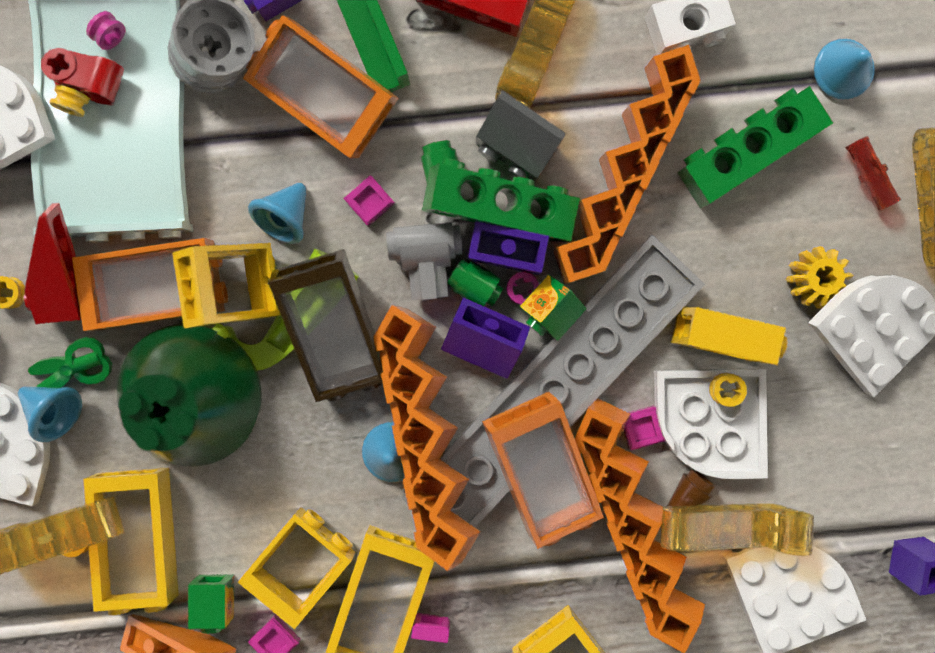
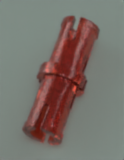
M868 135L845 147L860 173L857 177L858 180L867 186L877 205L878 211L902 200L886 173L889 170L887 164L881 163Z

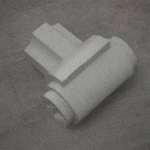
M452 222L394 227L393 231L386 232L389 261H396L397 264H402L403 271L409 270L411 299L429 300L448 297L445 267L451 266L450 259H456L455 255L462 254L460 225L452 226Z

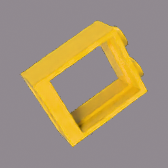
M271 243L192 246L172 253L184 329L280 316L268 285V278H270L272 271L275 270V259L272 255ZM244 258L251 310L217 314L209 260Z
M698 307L683 308L677 314L670 342L739 359L778 365L779 358L781 359L787 349V337L784 336L786 327Z
M302 507L297 510L238 581L241 586L293 629L310 612L350 564L355 555V551L351 549L353 545L348 538L339 532L333 534L324 526L325 521L318 513L311 509L306 511ZM297 525H300L339 558L304 601L263 568V565Z

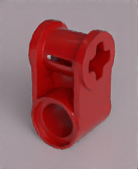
M64 48L49 50L41 60L42 72L50 80L54 81L55 85H62L77 90L95 103L107 106L114 105L124 74V68L120 64L101 56H90Z

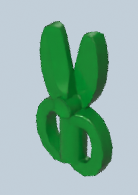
M85 337L77 339L69 345L65 351V357L53 356L44 358L30 366L28 373L30 375L52 374L36 387L62 388L73 376L81 383L97 384L104 381L110 375L113 363L105 355V349L101 342L95 338ZM86 347L94 351L77 358L75 356V351L79 348ZM98 365L103 366V370L100 373L91 375L85 372L89 368Z

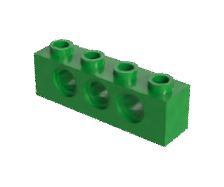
M810 86L798 94L792 88L774 100L778 107L769 113H766L764 108H761L744 120L747 125L746 128L736 133L732 127L714 139L717 147L705 153L703 148H700L683 160L687 166L677 173L700 208L714 202L834 123ZM777 118L786 121L788 125L787 133H783L778 129L776 124ZM747 137L753 138L757 142V154L747 149ZM716 157L726 160L728 164L726 174L716 169Z
M443 159V163L430 167L422 211L471 223L478 221L548 235L549 241L571 242L580 198L567 195L568 189L548 185L546 189L534 187L535 181L528 178L513 177V180L510 181L500 178V172L496 170L479 168L478 172L466 170L465 163ZM464 182L473 189V198L470 202L465 201L460 193V188ZM499 191L503 192L507 197V207L504 211L496 203V196ZM533 200H536L541 207V213L538 218H535L531 212Z

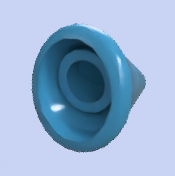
M837 39L826 44L819 51L814 64V76L817 84L827 95L837 99H852L864 93L871 85L875 73L871 53L861 43L851 39Z
M296 183L261 199L252 200L248 205L250 217L261 230L274 239L288 244L299 243L304 236L303 221L306 186L303 183Z
M24 386L18 390V397L28 424V432L35 441L50 442L60 438L74 426L81 414L82 397L73 388Z
M394 422L383 423L373 428L367 434L362 446V458L368 471L378 479L387 482H399L405 478L401 456L397 455L392 430Z

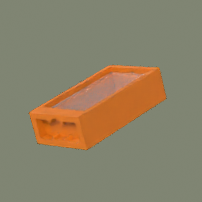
M282 15L280 19L273 21L267 29L265 35L267 40L260 51L252 54L243 79L347 157L359 158L399 98L295 20Z
M199 238L73 257L72 262L83 331H99L182 318L172 253L192 246H213L215 242L207 238ZM222 259L209 260L217 313L225 312L224 303L228 302L227 287L223 281H220L218 268L222 267Z
M546 392L482 421L526 532L537 549L543 546L554 545L562 537L577 530H585L591 527L594 522L604 518L561 402L554 395Z

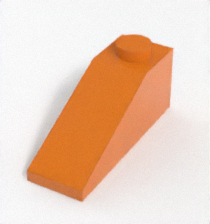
M132 614L128 615L120 651L124 653H236V648L209 634Z

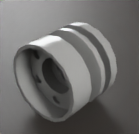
M187 1L177 12L172 25L167 47L169 64L176 77L189 88L202 93H219L233 87L242 77L251 59L255 47L254 28L247 15L231 1ZM207 47L209 52H216L214 57H210L207 51H202V48Z

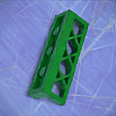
M337 0L367 74L391 93L410 85L408 72L378 0Z

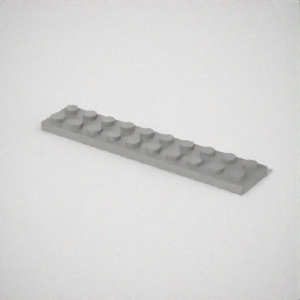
M653 234L636 249L584 304L587 308L586 311L559 341L552 338L442 454L440 458L442 461L469 479L451 511L473 527H476L510 491L482 421L546 392H550L561 402L571 427L705 285ZM551 422L504 443L518 481L558 440ZM404 494L402 499L407 503L406 494Z

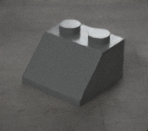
M502 90L476 135L475 144L480 146L478 152L488 160L496 163L499 159L510 167L508 172L512 176L528 178L536 182L559 148L566 133Z

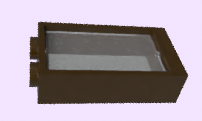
M345 249L273 270L268 285L315 402L326 399L328 401H336L350 392L360 389L370 391L379 387L383 383L381 377L383 368L380 354L376 352L373 338L375 332Z

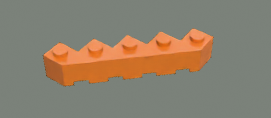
M689 45L653 56L644 68L653 96L629 104L622 113L631 143L606 151L599 159L608 191L579 201L578 213L586 238L559 246L553 250L564 284L606 270L620 238L623 236L634 215L636 207L644 191L647 189L691 97L701 81Z
M391 305L373 338L376 352H379L383 373H381L386 401L390 403L394 422L392 430L397 455L401 456L405 475L403 484L409 510L412 509L416 547L449 571L463 562L479 536L480 531L451 511L469 481L467 477L440 459L458 427L429 408L447 376L419 359L436 326L407 308Z
M597 398L588 407L575 436V442L580 454L582 453L589 471L588 476L598 503L601 502L606 514L607 526L616 549L620 551L626 565V574L636 600L640 601L646 616L645 623L650 635L678 651L686 653L701 624L705 604L674 588L682 573L687 557L654 540L668 509L635 493L649 461L617 446L630 413Z

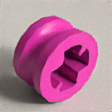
M108 11L96 14L89 21L86 28V35L92 41H96V44L102 50H110L116 47L122 41L126 32L123 23L116 20L114 15Z
M520 272L512 276L506 287L510 300L520 305L526 299L521 294L515 295L513 293V287L517 286L514 282L521 278L524 283L531 282L533 291L539 285L535 276L526 272Z

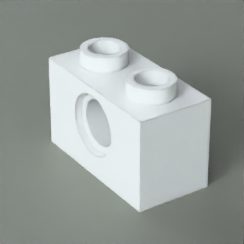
M665 0L651 5L645 15V21L656 55L689 45L690 49L704 43L705 47L717 45L726 40V35L736 25L728 0ZM690 18L694 20L698 30L693 31L686 28L683 19Z

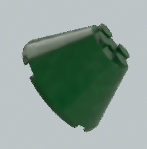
M182 323L158 329L145 336L132 348L125 358L118 376L117 403L122 425L138 448L147 451L164 462L194 467L218 462L231 455L244 444L251 435L258 413L261 410L262 391L255 365L247 352L233 338H224L217 334V331L204 326L184 329Z

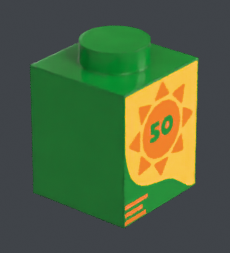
M549 274L519 306L530 317L526 321L528 326L541 337L547 332L557 341L587 309L569 288Z
M199 574L188 584V629H200L205 634L218 633L226 629L234 618V574Z

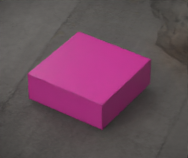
M371 175L343 198L368 227L395 204Z
M653 405L628 412L630 417L624 427V434L629 450L632 451L665 441L659 427L656 406Z
M417 613L413 623L411 639L448 643L450 618Z
M275 614L249 639L248 643L257 653H289L299 644L301 639Z

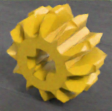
M818 246L814 247L812 252L805 250L798 254L800 262L793 261L789 264V267L796 273L795 275L787 276L785 280L789 283L795 282L796 287L792 289L790 294L792 296L802 295V305L810 306L813 303L816 308H823L838 292L847 286L844 280L852 279L854 275L850 272L844 273L843 269L848 265L849 260H837V250L831 249L825 252L824 247Z

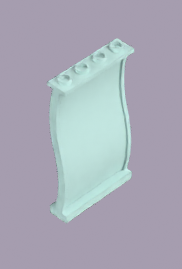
M28 0L33 39V87L42 100L55 137L54 141L31 153L33 195L37 221L38 217L51 204L59 203L71 241L72 237H85V242H109V236L122 235V240L141 241L145 240V234L158 233L159 239H180L181 232H193V224H190L184 168V83L176 77L171 68L167 49L173 22L177 12L181 9L180 0ZM103 11L111 12L116 20L123 23L126 28L122 41L110 50H102L96 44V41H92L86 35L89 21L96 14ZM54 48H64L90 56H101L120 64L124 68V74L114 105L107 106L89 100L88 104L82 106V109L85 111L84 117L73 116L52 107L49 101L51 98H55L57 93L54 92V81L50 80L42 72L41 60L44 54Z

